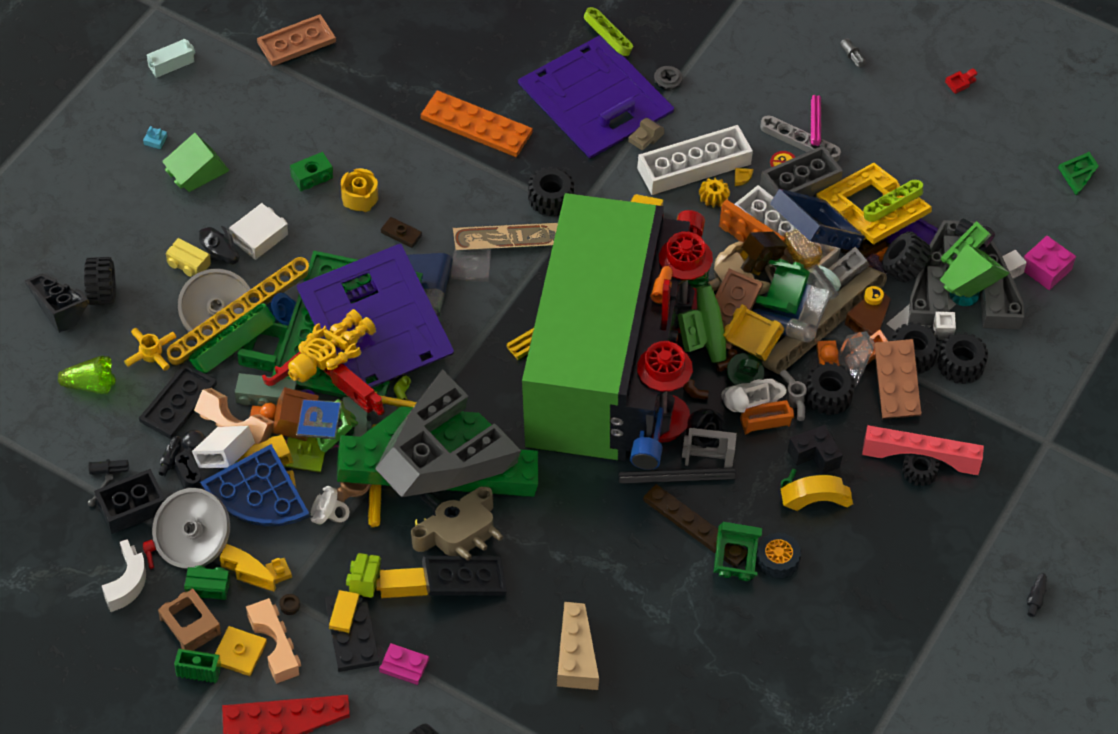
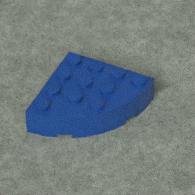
M272 444L200 482L206 491L214 494L223 502L228 514L249 524L284 526L310 517L305 504Z

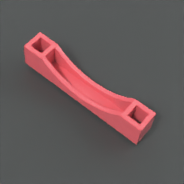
M867 425L862 455L877 458L897 454L925 455L949 464L958 472L979 475L984 446Z

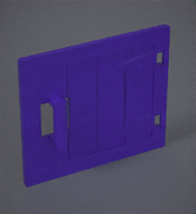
M601 35L518 79V84L588 158H593L628 138L640 127V122L643 119L649 118L657 122L674 112V107L623 55L616 52ZM589 48L590 51L584 54L581 52L582 50ZM544 71L546 72V75L542 77L538 76V74ZM627 111L634 117L613 130L609 127L610 120Z
M397 244L297 285V290L314 326L320 323L321 329L326 326L327 330L330 331L331 326L347 318L346 314L352 309L356 310L362 319L368 317L372 320L376 332L372 336L366 333L363 337L359 338L356 344L357 348L360 347L361 355L348 359L346 363H342L365 383V379L375 375L377 380L367 384L371 388L454 354L448 337L402 244ZM365 274H370L372 278L370 283L345 292L342 286L343 283ZM378 292V293L375 294V295H372V296H370V297H367V298H365V299H362V300H360V301H357V302L351 304V302H354V301L359 300V299H361V298H363V297H366V296H368V295H371V294H373V293ZM353 325L350 329H347V331L355 330L356 326ZM337 346L335 347L337 355L340 352H345ZM430 352L432 357L421 361L420 356Z

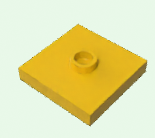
M228 626L215 654L220 655L221 667L251 676L265 648L267 639Z

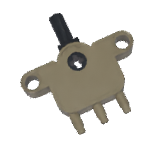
M479 487L462 497L460 501L446 500L442 502L432 492L420 494V498L433 509L434 516L429 517L412 528L411 536L414 550L424 552L436 545L448 556H462L466 560H470L469 550L476 546L486 550L487 545L484 541L491 536L499 541L503 539V535L493 526V515L490 512L493 509V495L489 487Z

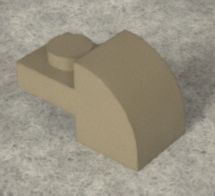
M645 118L640 122V127L629 136L628 142L643 151L650 143H656L664 135V128L651 119Z

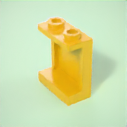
M741 304L740 308L735 310L731 323L727 324L724 328L725 333L723 336L726 342L766 361L783 333L784 328L780 322L776 320L771 321Z

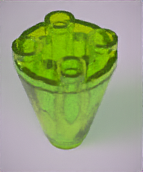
M98 356L65 368L63 371H59L58 382L60 386L70 389L107 394L111 386H114L116 383L115 375L111 371L110 356Z

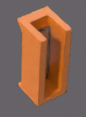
M787 400L765 403L746 408L745 412L741 413L740 421L745 435L756 430L781 426L790 427L791 421L794 418V411L789 406Z

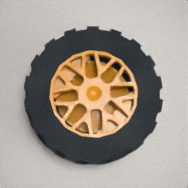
M780 532L770 533L768 536H764L758 544L757 566L761 569L762 573L769 577H789L792 573H795L799 566L801 548L792 536H788L785 533L781 534Z

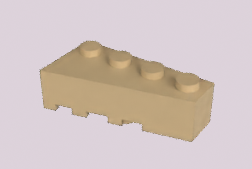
M564 602L557 686L598 690L599 675L585 604Z

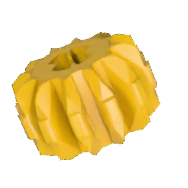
M716 177L713 180L708 178L706 182H702L699 189L701 202H705L706 206L712 205L714 208L717 205L721 208L722 203L726 199L728 200L730 196L728 183H724L723 179L718 181Z

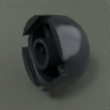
M702 408L694 411L688 418L687 435H689V428L724 432V429H722V423H725L724 418L715 410ZM700 436L692 437V442L702 448L713 447L720 440L718 438Z

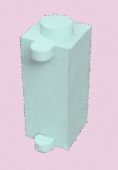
M183 39L147 54L148 67L157 78L194 62V47L188 40Z

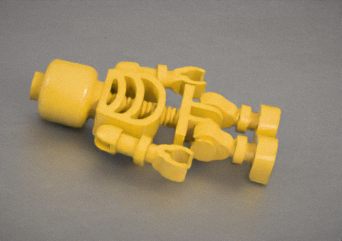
M352 309L346 314L347 318H344L340 323L332 325L330 331L327 330L326 326L321 329L320 323L316 324L312 333H309L306 337L307 339L298 346L302 354L296 356L288 364L290 378L294 381L306 382L316 374L317 367L322 370L326 368L333 370L339 364L348 362V359L361 355L360 347L357 348L356 344L359 338L363 337L366 333L372 336L376 332L372 320L368 317L362 319L361 315ZM353 325L356 326L355 330L347 331V329H350ZM337 346L345 352H340L337 355L335 347Z

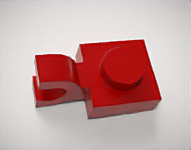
M974 68L965 74L959 71L946 77L945 83L956 94L976 82L977 79L974 76L977 75V71Z

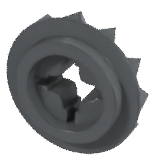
M672 66L660 67L654 74L655 83H658L659 87L663 86L665 90L667 88L673 90L675 86L679 87L682 82V73Z

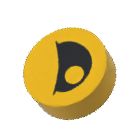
M877 286L868 287L864 294L865 301L871 305L880 304L884 296L883 290Z

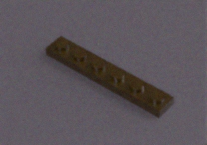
M657 484L644 496V502L716 553L718 535L716 527ZM727 543L725 544L723 560L737 569L747 558V550L740 545Z

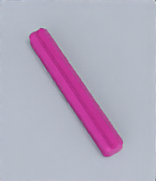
M813 95L811 99V144L819 146L821 142V97Z

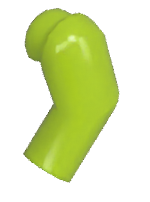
M408 376L400 378L393 388L397 399L408 401L405 394L411 383V379Z

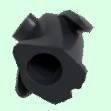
M221 226L224 234L212 227L201 229L199 231V241L210 254L211 260H222L231 265L239 262L240 256L233 246L232 235L224 226Z

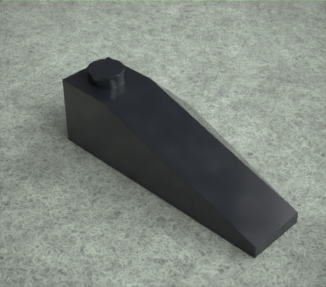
M43 273L25 280L31 293L59 333L77 325L89 304L88 298L82 291L78 289L72 290L67 284L61 285L57 283L56 279Z

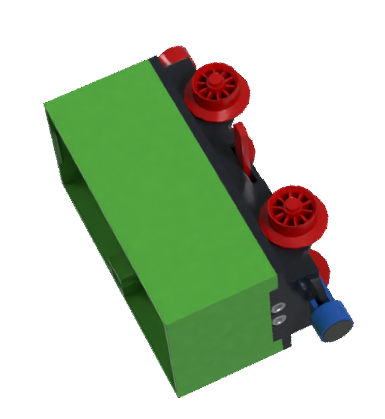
M565 193L522 379L525 447L626 461L627 451H631L630 461L634 466L644 470L659 467L663 449L660 442H670L687 429V422L690 416V410L686 403L679 397L671 395L669 391L682 388L690 380L693 373L692 361L688 354L677 345L678 333H681L677 314L689 310H697L696 288L691 287L688 280L702 277L710 270L713 263L712 251L702 239L705 218L702 214L693 210H685L678 214L677 220L664 218V206ZM669 266L673 271L671 280L664 279L662 303H656L650 297L654 281L658 278L662 268Z

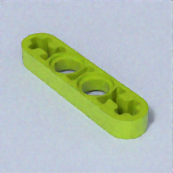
M593 7L587 8L584 19L616 52L623 56L630 55L633 44L598 9Z
M911 180L866 205L863 209L864 219L870 222L877 221L920 197L923 194V183L919 180ZM888 203V204H891V205H889V206H883L882 204Z

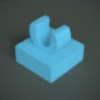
M150 126L143 139L144 145L161 149L168 137L167 132Z

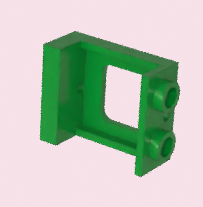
M273 323L269 328L260 333L280 339L274 355L252 351L258 337L256 336L245 344L243 349H239L237 354L239 365L273 373L288 326L281 323Z
M722 522L718 526L713 573H719L720 577L725 578L737 576L739 580L750 581L757 576L755 564L758 538L762 535V528ZM729 543L747 547L745 570L723 567L725 544Z

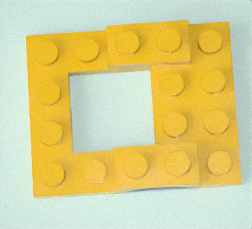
M875 163L816 193L817 198L826 200L865 236L864 240L867 239L872 244L881 241L932 212V206L918 197L877 221L870 222L865 220L864 211L848 200L847 197L869 185H873L882 192L883 196L900 187L894 177ZM886 203V204H882V205H883V206H889V205H891V204Z

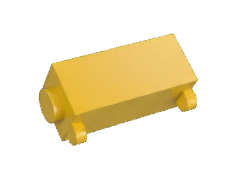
M423 568L380 570V578L376 580L377 591H381V598L428 595Z

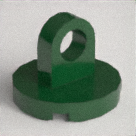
M741 353L735 355L728 362L726 377L732 386L750 383L758 379L763 380L764 368L757 357Z

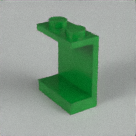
M778 259V261L770 260L769 264L776 267V271L767 297L758 295L756 303L768 309L796 315L810 272L804 269L803 264L798 262L789 264L788 261Z

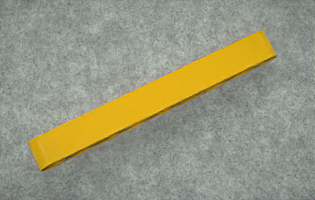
M303 257L295 258L178 339L167 349L168 361L173 365L182 364L188 360L194 351L254 307L262 303L267 305L272 301L275 294L279 292L284 293L308 275V261ZM298 265H302L305 267V269L303 271H298L295 267ZM282 276H288L290 280L287 282H283L280 280V278ZM271 286L275 290L273 292H266L265 288ZM252 297H256L259 299V301L257 303H251L249 299ZM242 308L244 311L241 314H236L234 310ZM220 319H226L228 320V323L225 325H221L218 323V321ZM206 329H209L213 333L209 336H206L202 332ZM194 340L197 344L190 347L187 345V342ZM178 351L181 355L174 358L171 356V353Z

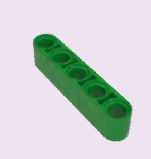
M265 303L259 304L194 351L188 359L195 369L206 374L269 328L276 318Z

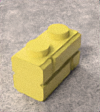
M179 238L166 251L169 266L174 269L179 268L190 277L207 270L211 264L209 253Z

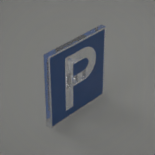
M303 399L296 436L336 439L342 402Z

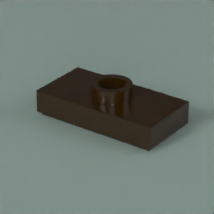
M390 217L381 228L382 234L411 248L414 247L422 236L421 231L393 217Z

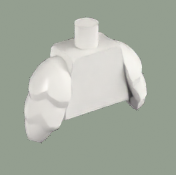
M758 379L750 383L727 387L722 391L721 397L729 410L744 413L746 408L777 402L786 394L787 389L785 385L774 379Z

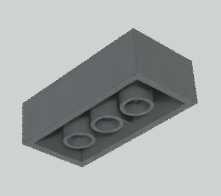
M821 146L762 171L760 186L773 197L779 189L812 197L816 193L841 181L843 170L827 149Z

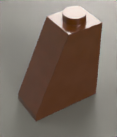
M885 293L882 302L878 305L868 304L863 299L847 313L845 325L864 340L868 339L878 330L882 329L891 299Z

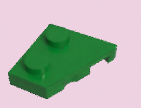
M1087 152L1061 163L1058 169L1075 195H1078L1099 165L1091 153Z

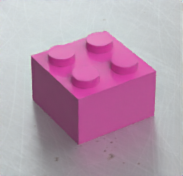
M1046 236L1024 256V260L1027 262L1024 273L1046 289L1051 290L1072 270L1076 256L1049 236Z

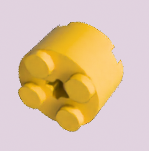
M357 168L353 172L349 173L348 171L343 175L341 179L343 205L355 211L368 212L378 200V181L371 171Z

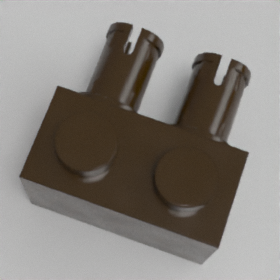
M774 231L751 232L741 247L748 254L741 269L746 273H751L753 269L757 272H763L770 260H778L784 255L787 245Z

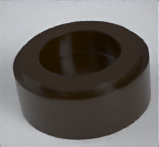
M294 594L284 595L279 601L281 612L286 615L296 614L300 609L299 598Z

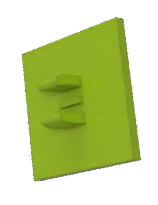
M309 435L307 441L288 437L287 446L293 463L284 465V467L321 473L325 452L320 450L316 436Z

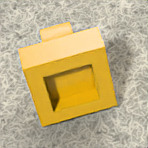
M276 558L271 560V563L265 565L275 578V584L292 578V573L285 558Z

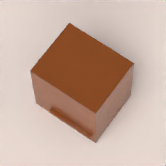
M284 387L277 400L272 433L307 441L309 435L297 434L303 401H318L319 396ZM316 406L306 411L303 426H314L315 422L310 421V416L312 412H316Z

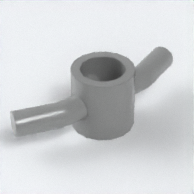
M784 369L780 372V376L788 383L786 400L789 406L797 408V420L803 421L805 419L804 402L807 388L802 382L795 381Z

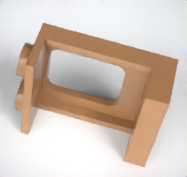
M194 589L183 592L178 598L163 604L158 609L161 622L163 620L166 622L179 640L181 649L193 651L221 634L220 624ZM193 603L202 617L187 627H181L172 615Z

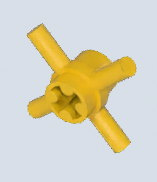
M134 328L131 333L140 342L139 352L124 360L126 366L129 367L143 358L146 362L156 361L164 371L168 370L170 365L161 356L162 346L177 338L175 333L172 331L158 339L154 334L143 335L137 328Z

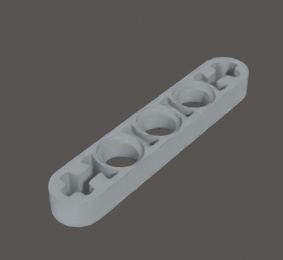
M764 116L762 118L760 128L764 133L805 152L815 149L811 144L810 133L773 116ZM785 129L789 131V133L782 134L780 130ZM796 137H803L805 140L797 141ZM821 139L820 146H824L837 162L840 158V148Z

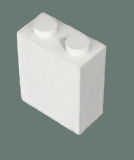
M261 203L229 227V232L232 235L233 242L256 260L288 235V223L284 218L277 216L270 207L267 208Z
M249 426L217 427L192 453L198 468H225L233 465L255 441Z

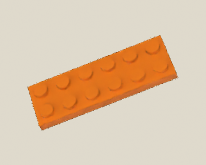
M438 90L421 113V119L514 157L518 156L533 133V128Z

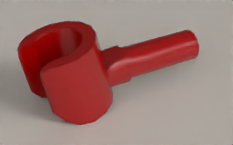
M152 539L143 543V551L146 554L149 569L154 568L151 552L156 550Z

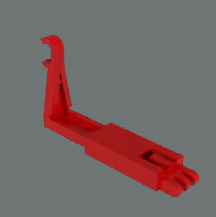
M299 351L282 367L275 366L276 374L273 377L267 378L266 375H262L264 384L273 386L289 376V362L302 353ZM339 364L333 370H328L327 368L323 370L331 377L332 383L367 413L373 410L378 415L384 414L382 398L344 364Z

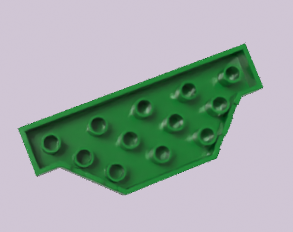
M399 407L361 437L341 435L338 446L337 482L391 486L378 473L376 467L391 437L413 407ZM461 411L430 433L449 453H452L492 424L480 413ZM521 450L518 463L504 473L447 490L472 492L479 487H489L492 490V494L534 497L538 486V451Z

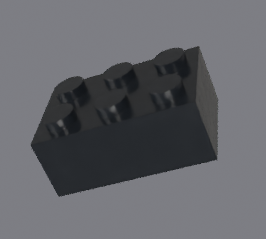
M151 469L94 491L97 505L111 534L154 518L160 505L166 500Z

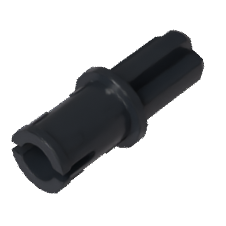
M109 459L103 462H89V474L107 473L110 475L114 472L129 471L128 460L110 461Z

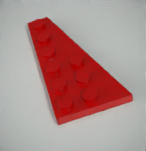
M348 695L222 705L223 734H308L316 728L324 725L329 726L350 717Z

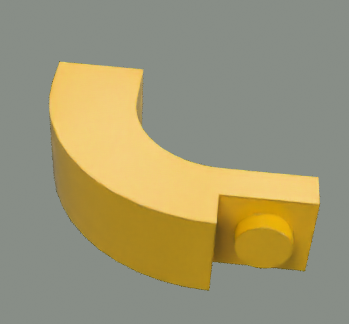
M809 476L793 481L781 488L783 506L796 511L817 501H831L847 508L853 504L850 487L843 485L842 478L836 476Z

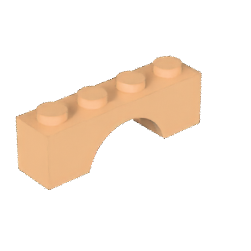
M212 388L202 390L194 411L200 414L201 418L216 422L218 427L249 426L255 441L254 444L267 441L273 430L274 421L261 414L252 415L245 421L235 418L228 408L227 396Z
M268 598L246 606L247 617L254 633L269 635L277 643L275 650L267 657L269 669L275 683L277 684L299 676L301 662L298 655H294L292 652L294 646L291 639L285 636L287 631L284 622H279L278 620L279 611L276 604L272 605Z

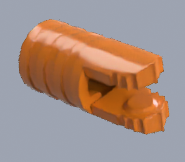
M664 266L658 278L654 281L650 297L656 303H662L664 279L671 280L673 271L669 266Z

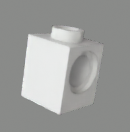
M1016 250L1002 256L1012 279L1024 273L1027 262Z
M955 312L935 313L933 330L935 331L934 335H938V340H944L951 334L954 335L956 330Z

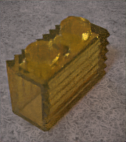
M797 229L785 233L786 248L794 262L803 264L804 268L820 264L821 256L823 255L820 246H816L815 242L809 241Z

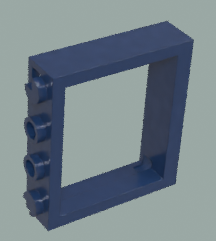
M779 189L770 203L772 207L811 242L851 251L854 247L858 249L865 238L857 228L826 200ZM814 218H817L823 225L819 224Z

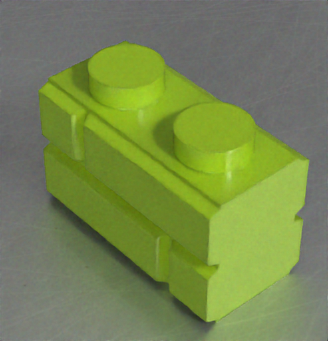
M358 553L356 560L351 561L350 573L352 574H348L346 579V586H349V592L357 593L363 597H373L376 580L381 570L380 556H368V554Z

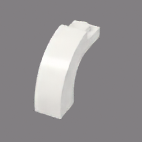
M128 539L120 542L122 554L127 563L125 573L116 581L102 585L110 612L130 604L140 594L146 580L142 553L137 554L134 545L130 546Z

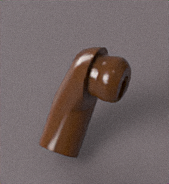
M730 349L727 352L726 360L716 363L717 372L726 371L728 362L738 354L737 350Z
M690 379L683 386L684 391L691 398L708 400L709 391L697 389L694 386L695 381L693 379Z

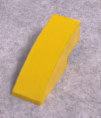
M226 544L220 555L221 567L236 571L237 580L275 591V578L266 567L250 554Z

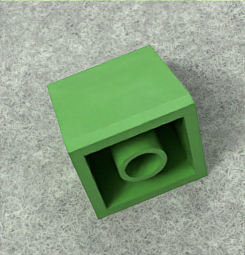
M196 133L192 134L162 161L166 166L165 171L171 177L174 176L176 178L174 182L180 189L184 187L188 192L229 171L228 167L214 150Z
M966 244L940 281L945 284L944 288L950 293L970 298L1006 277L1010 272L984 251Z

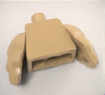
M738 241L729 245L717 256L714 266L715 279L708 282V285L712 286L713 291L719 289L729 268L754 279L752 273H746L741 269L744 261L740 253L743 251L741 247L744 242ZM760 281L764 285L759 295L769 291L771 285L769 282Z

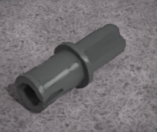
M848 38L841 41L840 46L847 53V57L852 59L857 67L864 66L866 62L859 48L855 47Z

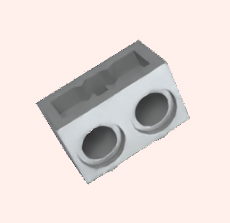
M854 247L828 269L839 278L841 289L870 265L859 250Z

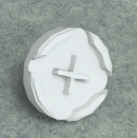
M330 486L324 487L323 494L317 495L310 513L313 517L311 521L318 525L323 524L327 519L333 522H344L349 517L348 506L337 500V489ZM337 507H340L343 511L340 518L335 515Z

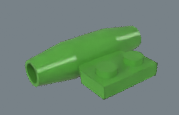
M711 285L699 286L696 288L697 310H689L677 314L685 352H690L705 345L711 362L726 360V339L723 336L725 331L720 306Z

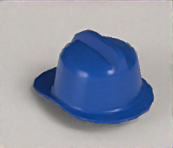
M279 292L275 294L272 301L266 306L276 318L275 323L289 326L296 302L287 294Z

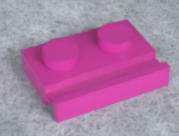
M390 643L383 663L379 667V672L418 685L429 662V656Z

